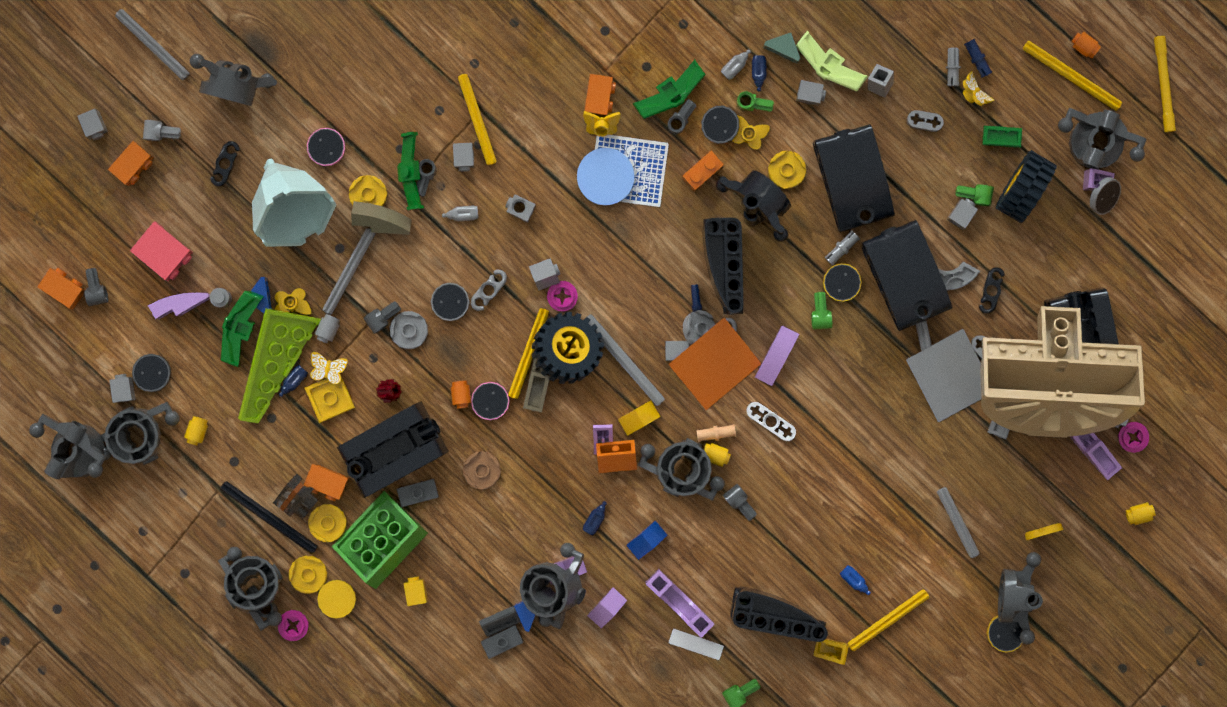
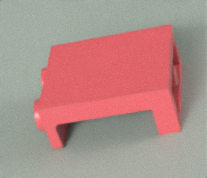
M155 221L130 250V252L166 281L174 280L180 273L178 269L191 260V254L193 253V251L184 246L166 231L162 225Z

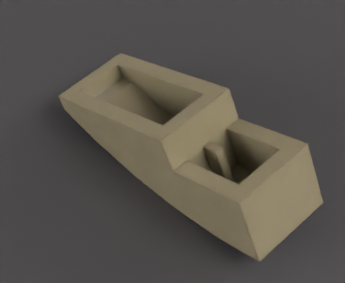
M353 202L351 213L353 226H369L372 233L410 235L412 219L386 207L364 202Z
M535 358L523 408L542 412L551 375L547 373L543 376L541 374L544 369L535 366V363L538 361Z

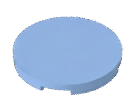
M599 148L588 153L582 159L577 171V182L582 194L589 201L603 206L613 205L625 199L630 193L634 184V170L630 160L620 151L612 148Z

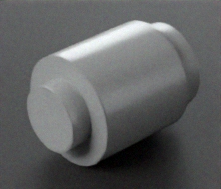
M216 288L210 294V301L216 307L225 308L230 305L232 295L226 289Z
M328 314L324 318L322 317L315 332L318 335L317 339L324 343L333 341L340 326L338 324L340 320Z

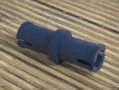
M975 39L965 43L964 46L972 58L970 61L972 64H975L981 78L992 73L984 58L986 56L984 53L982 54Z

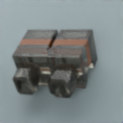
M296 474L286 484L273 504L291 517L295 513L303 520L318 502V499L311 494L314 488H306L300 482L303 478Z

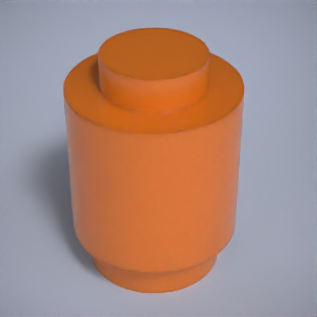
M1084 31L1081 34L1077 33L1071 41L1074 43L1072 48L1091 59L1101 48L1098 41Z
M467 381L452 382V387H450L452 405L457 406V409L468 408V404L472 402L470 386L467 385Z

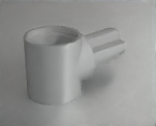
M145 120L143 140L160 141L162 138L179 139L181 136V129L178 127L164 126L162 122L155 120Z

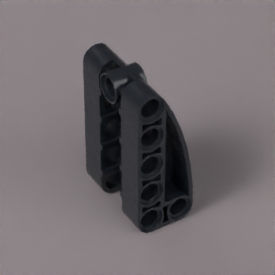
M871 124L851 130L845 129L834 133V135L814 140V152L839 232L895 216L886 174ZM862 211H866L869 214L870 218L868 221H863L860 218Z
M733 217L703 219L702 235L706 266L714 292L723 308V314H743L741 222ZM727 225H733L736 231L730 232L727 229ZM727 245H735L736 251H730ZM728 263H734L737 268L736 271H731L728 268ZM729 282H734L737 285L736 291L729 288Z
M917 220L900 227L888 228L881 232V235L862 242L861 248L898 331L920 322H926L934 316L953 309L936 262ZM920 308H924L927 310L928 314L926 316H920L917 310Z
M1100 287L1082 292L1075 291L1066 293L1064 296L1044 300V306L1080 308L1082 343L1119 345L1106 288Z
M422 401L404 409L337 447L347 465L348 475L354 478L364 498L449 452L440 436L441 431L437 422L431 419ZM356 464L361 467V473L355 471Z
M744 586L735 587L730 617L737 627L815 642H823L827 638V622L816 619L798 605L758 589ZM740 613H743L744 617L740 620H737L736 616ZM758 617H763L760 623H755ZM782 620L779 626H774L776 621ZM801 624L799 629L794 630L795 625Z

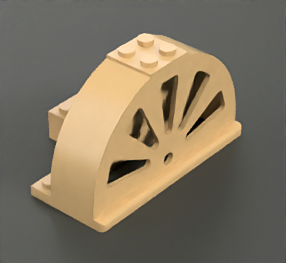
M1041 306L1037 317L1038 340L986 337L982 339V361L980 366L982 409L992 421L1007 429L1028 434V436L1067 438L1068 436L1091 434L1125 422L1139 408H1142L1145 403L1141 346L1082 343L1080 308Z

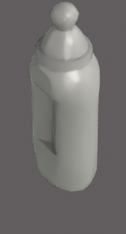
M748 49L746 52L735 55L722 68L721 73L728 80L734 78L745 66L748 54L751 51Z
M474 205L455 207L446 214L443 213L442 217H447L457 222L478 219V209Z

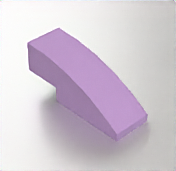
M183 293L160 299L148 305L155 319H161L171 312L180 317L209 300L210 294Z
M784 326L780 327L755 378L771 386L773 385L799 336L798 333Z
M1094 433L1070 436L1083 454L1107 480L1122 468L1108 448Z

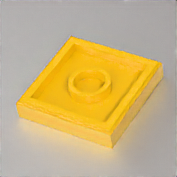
M342 375L339 384H332L326 378L305 388L319 423L355 408Z

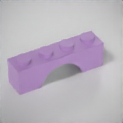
M660 569L645 582L701 638L713 627L714 622Z

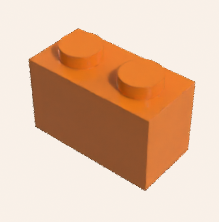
M590 74L585 104L586 112L602 117L612 113L613 101H610V96L615 94L616 88L613 77Z
M132 141L108 170L125 185H134L140 179L139 174L143 170L146 171L152 165L154 157L138 143Z
M710 151L682 176V179L695 192L716 174L724 164Z
M58 267L56 270L50 268L38 285V288L66 307L74 309L86 290L82 287L83 283L75 278L69 279L66 277L67 273Z
M634 440L596 443L599 473L637 470Z
M314 463L309 470L304 486L308 487L307 491L314 494L321 492L326 494L325 498L336 501V499H342L350 477Z

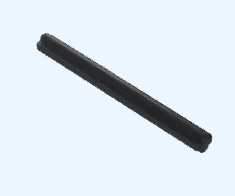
M228 481L222 484L221 491L310 554L317 550L318 546Z

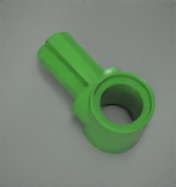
M748 91L740 93L736 100L737 107L742 111L758 109L771 112L773 110L774 102L772 100L756 98V94ZM744 96L748 97L751 103L748 106H744L741 104L740 99Z
M977 184L975 188L958 185L955 196L972 199V202L976 205L991 206L994 187Z
M825 292L814 293L815 311L811 313L812 329L832 328V314L826 307Z
M753 679L741 687L738 685L731 686L722 692V695L729 707H740L746 703L747 699L745 697L760 689V685L756 679Z

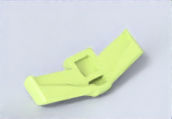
M806 31L796 45L798 50L816 70V74L824 80L828 79L857 92L868 78L867 75L842 66L845 59L831 48L825 53L808 31Z

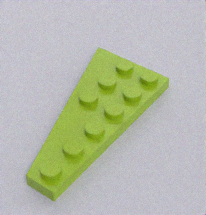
M265 308L238 417L240 421L260 422L274 394L279 391L282 381L290 373L301 355L307 340H310L312 332L319 325L320 318Z

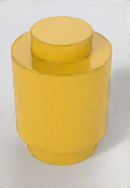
M196 416L189 420L184 435L187 443L198 446V443H203L208 428V420Z
M706 443L704 450L710 462L720 467H723L724 464L727 465L731 456L728 453L729 449L713 443L711 445Z
M1148 502L1129 507L1128 510H1125L1129 525L1134 524L1136 526L1150 522L1156 516L1153 505L1149 506Z

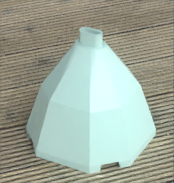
M268 159L264 166L265 172L252 201L253 231L261 238L266 247L301 246L306 243L305 238L314 233L320 235L325 231L337 204L327 190L305 171L278 164L273 159Z

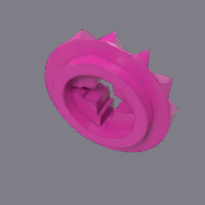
M559 281L560 283L549 288L547 300L553 309L561 312L568 311L577 302V290L571 283ZM562 288H564L566 295L571 296L564 299L563 305H561L560 298L554 297V295L561 293Z
M1127 423L1125 427L1120 428L1118 434L1119 444L1128 452H1140L1149 442L1148 430L1141 423ZM1127 432L1131 434L1137 432L1136 438H1138L1140 442H1130V436L1129 434H1127Z
M290 610L281 615L282 621L278 625V631L284 639L297 641L305 636L309 623L304 614L300 611ZM289 620L292 622L300 621L296 626L297 630L293 628L287 631L290 626Z

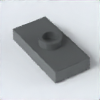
M435 479L397 488L401 507L439 497Z
M514 606L479 621L487 637L521 622Z
M516 625L481 641L488 659L524 643Z

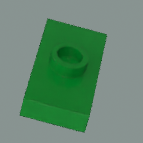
M983 126L982 145L1021 148L1022 128Z

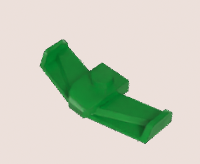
M694 59L676 82L672 76L656 87L659 92L658 94L635 102L633 106L643 119L671 108H677L685 102L687 96L706 74Z
M418 132L401 134L403 138L401 163L397 165L398 181L403 184L408 203L406 208L409 211L424 208V205H421L415 182L420 180L419 161L414 160L415 141Z
M244 291L229 315L224 319L222 325V362L240 367L242 340H250L255 322L249 320V318L263 299V295L252 291Z

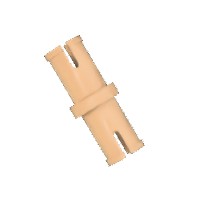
M734 424L717 427L716 425L713 428L696 430L698 442L713 439L719 441L720 438L736 437Z

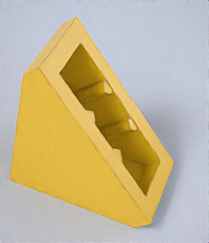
M650 400L618 420L628 436L658 419L660 415Z
M825 639L823 642H816L813 656L845 665L849 646L843 642Z

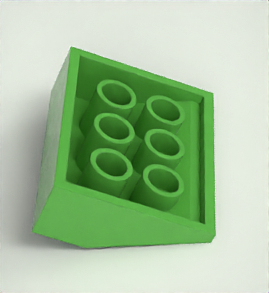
M383 491L332 547L366 584L376 589L422 541L428 532L386 491Z

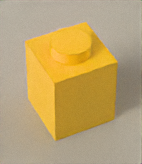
M419 576L407 578L408 581L403 583L407 606L427 603L428 598L424 579H419Z

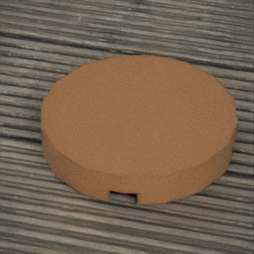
M475 452L468 456L464 462L463 477L473 488L488 489L495 485L500 477V463L489 452Z

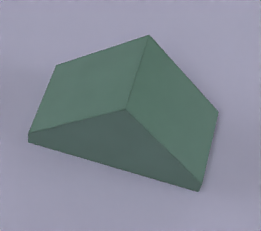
M792 33L776 37L764 43V49L796 64L798 63L800 56Z

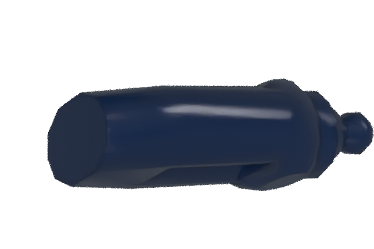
M756 55L752 58V79L757 87V91L760 92L767 77V60L765 56Z
M698 284L691 285L692 311L702 310Z
M300 365L296 366L285 378L279 396L283 397L284 394L294 391L307 377L308 372Z
M603 501L601 505L591 511L583 525V531L592 536L598 531L605 518L606 501Z

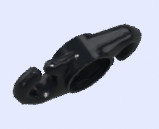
M234 141L225 143L216 159V168L213 171V175L221 174L223 179L217 182L215 177L211 176L210 180L217 187L227 182L234 168V159L237 157V153L230 154L227 151L229 146H233L236 151L240 150L239 145ZM224 158L230 161V166L227 169L220 167V161Z
M992 268L987 274L982 290L983 297L980 301L981 303L990 302L991 308L985 309L982 304L979 305L980 311L984 314H991L996 309L1003 279L995 280L992 275L994 272H998L1001 277H1004L1005 273L1001 268ZM989 285L997 288L995 296L987 294V287Z

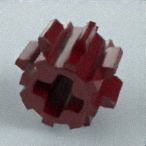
M394 379L380 381L381 383L376 388L377 397L383 400L384 403L397 401L402 393L398 382H394Z

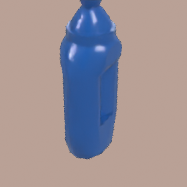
M847 565L840 572L841 577L854 590L866 593L867 595L871 594L868 591L865 579L853 567Z

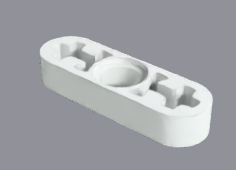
M752 402L747 406L746 412L751 419L782 440L790 441L795 437L796 430L794 426L762 404ZM759 406L758 410L762 414H764V410L768 412L764 415L762 422L758 420L761 418L758 414L751 415V407ZM768 416L776 418L777 422L774 427L766 425V418ZM780 421L784 423L781 425L783 428H791V436L784 437V432L780 429L778 433L774 431L778 428Z

